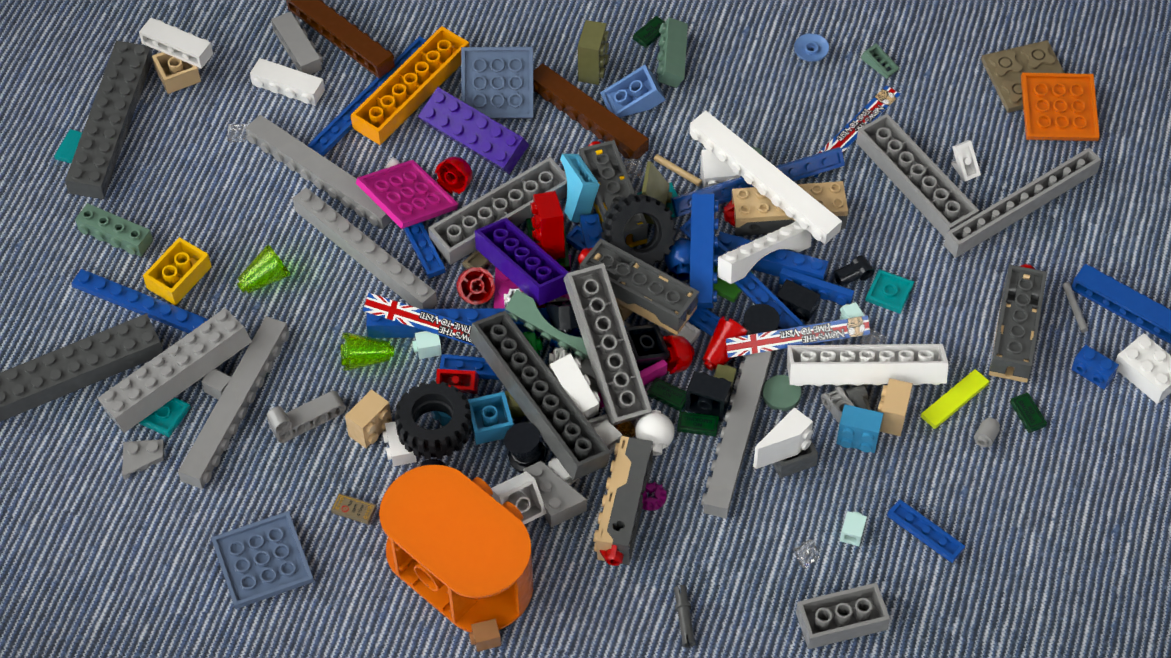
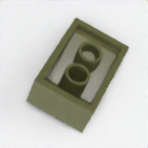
M647 161L642 194L661 201L668 208L667 204L672 201L669 183L651 161ZM643 214L647 223L654 224L651 217Z

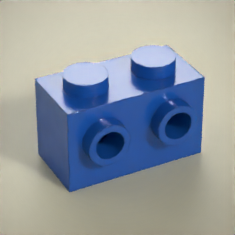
M1085 344L1076 355L1071 370L1105 390L1115 377L1119 364Z

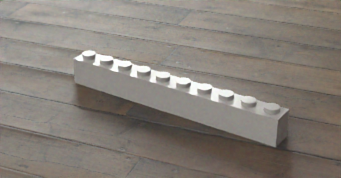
M259 115L245 127L247 140L251 144H256L263 152L271 154L278 162L286 164L291 171H296L302 178L314 183L318 189H323L330 197L338 199L345 207L353 209L358 216L366 218L373 226H378L383 230L392 221L356 184L357 179L262 115Z
M1087 148L948 231L944 246L957 258L1098 173L1101 159L1090 148Z
M307 187L293 197L295 211L407 303L419 309H433L437 305L436 291Z
M267 316L264 318L252 343H250L178 471L181 482L203 489L204 485L210 481L214 467L219 465L223 451L228 449L232 435H235L238 430L239 422L245 418L249 404L254 402L258 388L263 386L264 377L267 372L271 371L274 359L280 355L283 343L287 342L290 332L288 331L287 323Z
M773 350L743 355L746 359L745 362H741L739 367L741 376L736 378L734 389H736V394H732L729 405L732 408L731 411L727 410L725 421L727 425L722 427L720 438H723L722 443H718L715 454L718 457L717 460L713 459L711 465L713 474L712 477L708 476L706 488H708L707 494L703 493L701 505H704L703 513L725 519L728 517Z

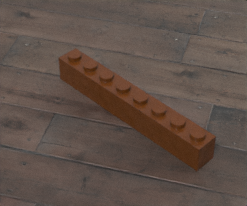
M286 0L289 11L376 77L381 78L395 67L394 55L391 51L384 49L379 42L372 40L367 33L360 31L355 24L348 22L344 16H340L332 7L329 8L322 0Z
M542 63L533 71V92H537L544 100L551 102L558 110L563 111L572 120L580 123L584 129L595 134L598 139H602L605 142L615 140L618 151L624 158L636 162L649 150V139L548 66Z

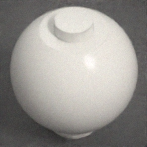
M652 410L651 413L643 415L635 428L636 438L653 441V456L662 455V449L667 448L671 444L675 434L672 421L659 410Z

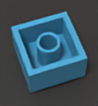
M505 392L468 400L471 410L472 432L476 445L504 439L507 431L514 426Z
M844 404L836 444L845 448L851 447L863 452L875 453L884 413Z

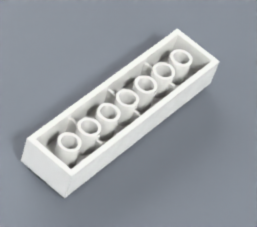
M943 344L787 345V370L790 385L822 386L833 384L841 386L843 384H853L860 386L862 384H873L878 386L888 384L889 378L913 383V385H939L947 383L948 360Z

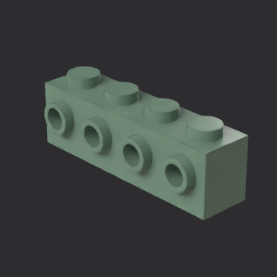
M670 17L665 23L661 24L659 29L661 38L658 43L660 51L657 56L659 65L656 73L658 74L657 82L677 88L685 78L688 24Z
M88 203L75 219L78 230L82 234H89L99 241L110 243L115 248L124 249L131 255L135 254L142 257L153 242L150 229Z

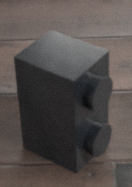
M786 279L776 295L797 318L808 322L820 302V294Z

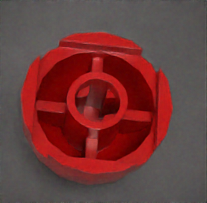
M460 157L446 158L437 165L435 174L437 173L438 184L451 194L453 192L457 194L462 193L468 188L473 177L471 166Z
M471 267L459 275L456 282L457 292L466 303L471 305L486 303L493 297L495 291L494 278L486 269Z
M679 335L664 336L663 339L671 355L666 362L667 372L669 371V374H677L685 371L693 361L694 348L685 337Z

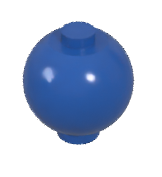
M687 238L676 240L675 245L669 247V250H671L670 254H665L667 268L679 280L690 279L691 240Z

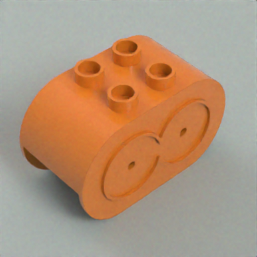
M425 465L411 469L399 476L389 486L380 504V523L383 531L388 536L386 558L389 567L402 581L454 625L464 631L471 633V624L496 619L498 630L512 624L524 613L533 593L531 540L522 522V513L511 502L506 501L501 505L491 497L493 495L492 489L479 477L470 480L459 470L443 465Z

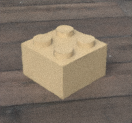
M163 52L152 56L155 70L167 94L201 82L198 67Z
M889 378L888 386H883L877 411L884 413L880 432L901 436L913 383Z
M371 389L345 415L348 436L364 448L374 444L379 435L386 431L385 423L392 422L389 401Z

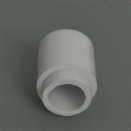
M990 417L981 422L974 435V439L979 446H992L1000 431L999 422Z

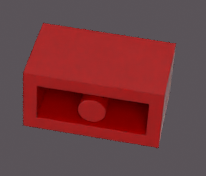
M437 369V384L445 382L448 383L449 387L453 385L458 388V392L478 394L479 374L476 371Z

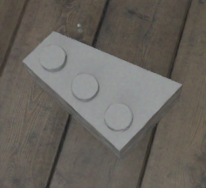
M542 461L523 469V473L528 472L536 480L547 513L544 516L551 527L587 511V499Z

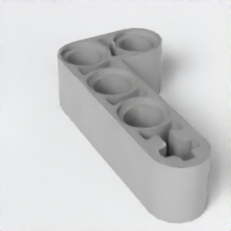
M330 391L285 413L281 406L274 407L268 411L267 420L278 442L284 443L340 416L345 412L346 406L337 391Z

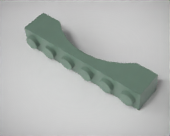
M519 290L515 291L505 308V311L514 322L519 320L524 323V327L532 332L536 330L541 333L540 336L548 341L553 339L558 342L557 345L564 350L569 348L575 352L574 355L578 358L589 360L583 338L571 336L557 330L544 319L537 309L533 298Z

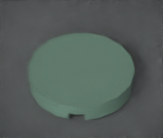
M776 375L769 378L762 389L764 402L774 410H791L799 404L801 398V387L790 385L789 376Z

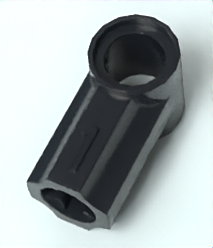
M863 255L853 259L849 265L834 271L835 281L841 286L857 279L861 281L867 280L874 274V269Z

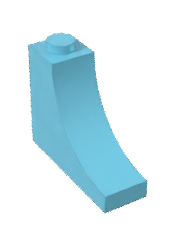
M562 154L560 160L564 166L567 178V201L564 212L570 221L578 223L580 222V215H589L591 213L600 184L579 154Z

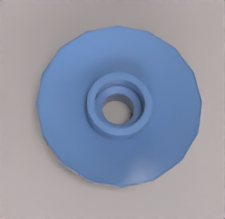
M804 34L796 39L794 51L801 59L816 62L827 56L829 44L821 35Z

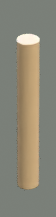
M655 155L654 161L698 187L702 184L701 179L662 156Z

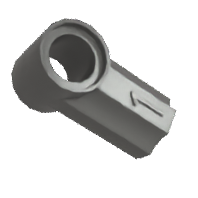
M864 385L844 390L846 396L855 407L871 410L868 403L867 390Z

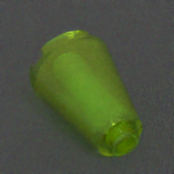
M268 244L237 278L239 280L237 285L243 293L247 291L249 294L284 279L291 274Z
M349 332L342 334L341 339H345V344H341V365L344 366L343 371L390 361L391 357H394V346L389 341Z

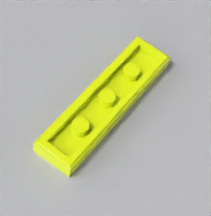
M974 369L922 412L921 418L936 429L989 385V380Z

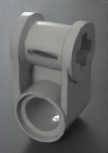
M840 386L835 387V390L828 394H821L823 405L840 424L844 404L854 406Z

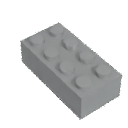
M877 583L798 601L796 607V615L808 649L888 630L890 617Z

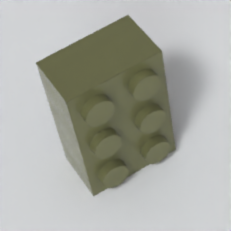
M585 20L578 44L579 82L599 85L600 79L604 78V65H608L609 54H607L609 50L607 23Z

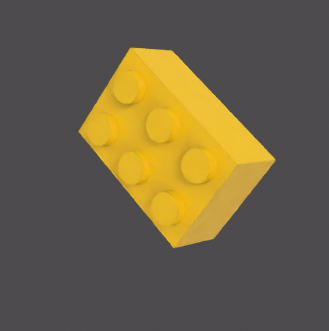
M179 237L143 275L146 288L176 306L212 267L209 254Z

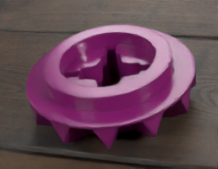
M655 481L653 483H646V490L644 493H641L643 495L642 509L654 511L660 509L665 504L667 494L662 485L657 484ZM647 492H649L650 494L653 493V492H655V493H654V497H655V498H653V497L647 498Z

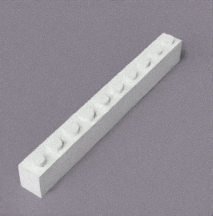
M705 110L690 123V135L694 140H698L708 151L713 152L721 162H725L733 172L741 175L748 184H752L761 195L769 198L788 217L793 218L803 229L808 230L816 240L826 244L840 232L842 220Z

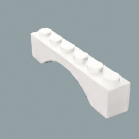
M794 221L785 227H781L772 233H768L761 238L718 257L717 277L732 284L745 278L759 260L773 251L790 249L799 253L811 247V233L803 229L797 221Z

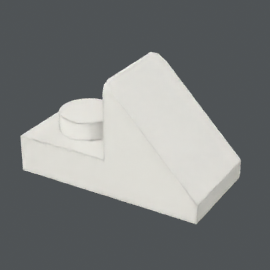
M967 140L952 146L956 160L952 161L951 164L962 180L968 181L980 176L981 173L972 142Z

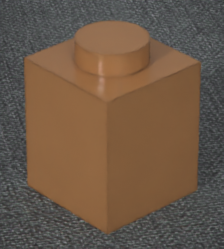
M496 619L471 624L472 632L469 633L471 645L476 646L477 652L501 646V637Z

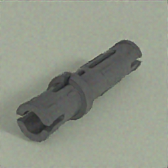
M680 585L681 593L678 586L673 588L676 599L675 610L678 612L682 646L689 648L688 639L691 647L696 645L690 614L691 603L688 602L687 586Z

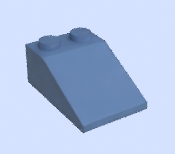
M643 65L600 92L607 109L619 118L650 110L666 100L654 74L646 65Z

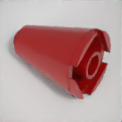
M722 316L719 319L702 358L704 361L703 365L711 371L716 370L718 364L724 365L733 358H728L726 339L745 336L748 332L733 319L724 320L726 316Z

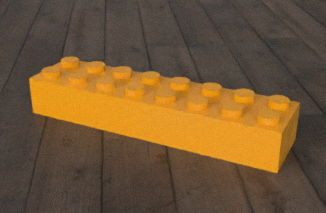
M441 26L351 114L352 128L381 145L437 87L461 66V47H470L469 42Z

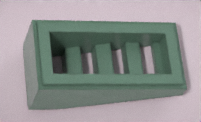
M877 43L864 51L861 56L865 63L886 79L900 69ZM890 67L891 70L887 72L885 69Z

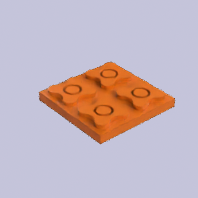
M1022 72L1021 85L1026 140H1099L1093 74Z

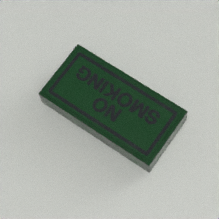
M655 16L633 35V40L647 48L661 36L659 29L665 21Z
M657 377L647 390V396L680 412L686 404V391Z
M1028 392L1010 400V404L1028 433L1047 426L1046 420Z
M680 412L677 432L716 437L719 416Z

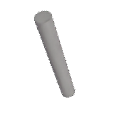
M1065 282L1062 286L1082 333L1087 332V324L1070 282Z

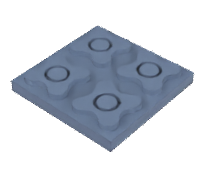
M461 47V101L491 119H534L533 47Z
M289 511L211 537L235 609L314 582Z

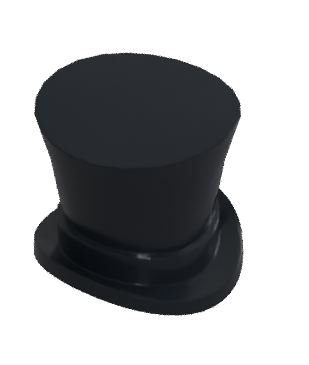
M756 304L746 310L742 326L748 331L746 335L778 330L780 317L773 307L766 304Z
M527 422L518 423L512 426L505 434L504 444L509 450V462L516 471L523 473L524 468L540 461L543 462L546 456V448L540 442V433L536 426Z

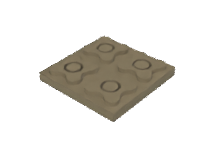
M1048 40L985 54L981 57V61L1007 113L1023 109L1022 72L1065 73Z

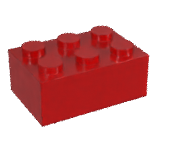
M556 191L533 194V202L531 203V211L534 214V217H531L532 227L535 228L532 231L533 241L537 242L536 244L553 259L565 258L564 215Z

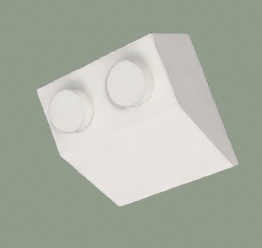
M707 149L701 151L700 174L703 188L741 177L738 173L733 172L725 162H721L713 152Z

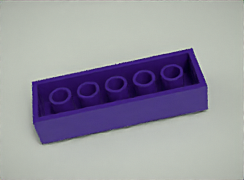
M437 87L418 115L419 119L427 126L509 175L529 146L527 141L520 135Z
M504 218L475 230V249L526 295L533 298L537 305L540 306L568 294L564 277L569 272L510 220Z

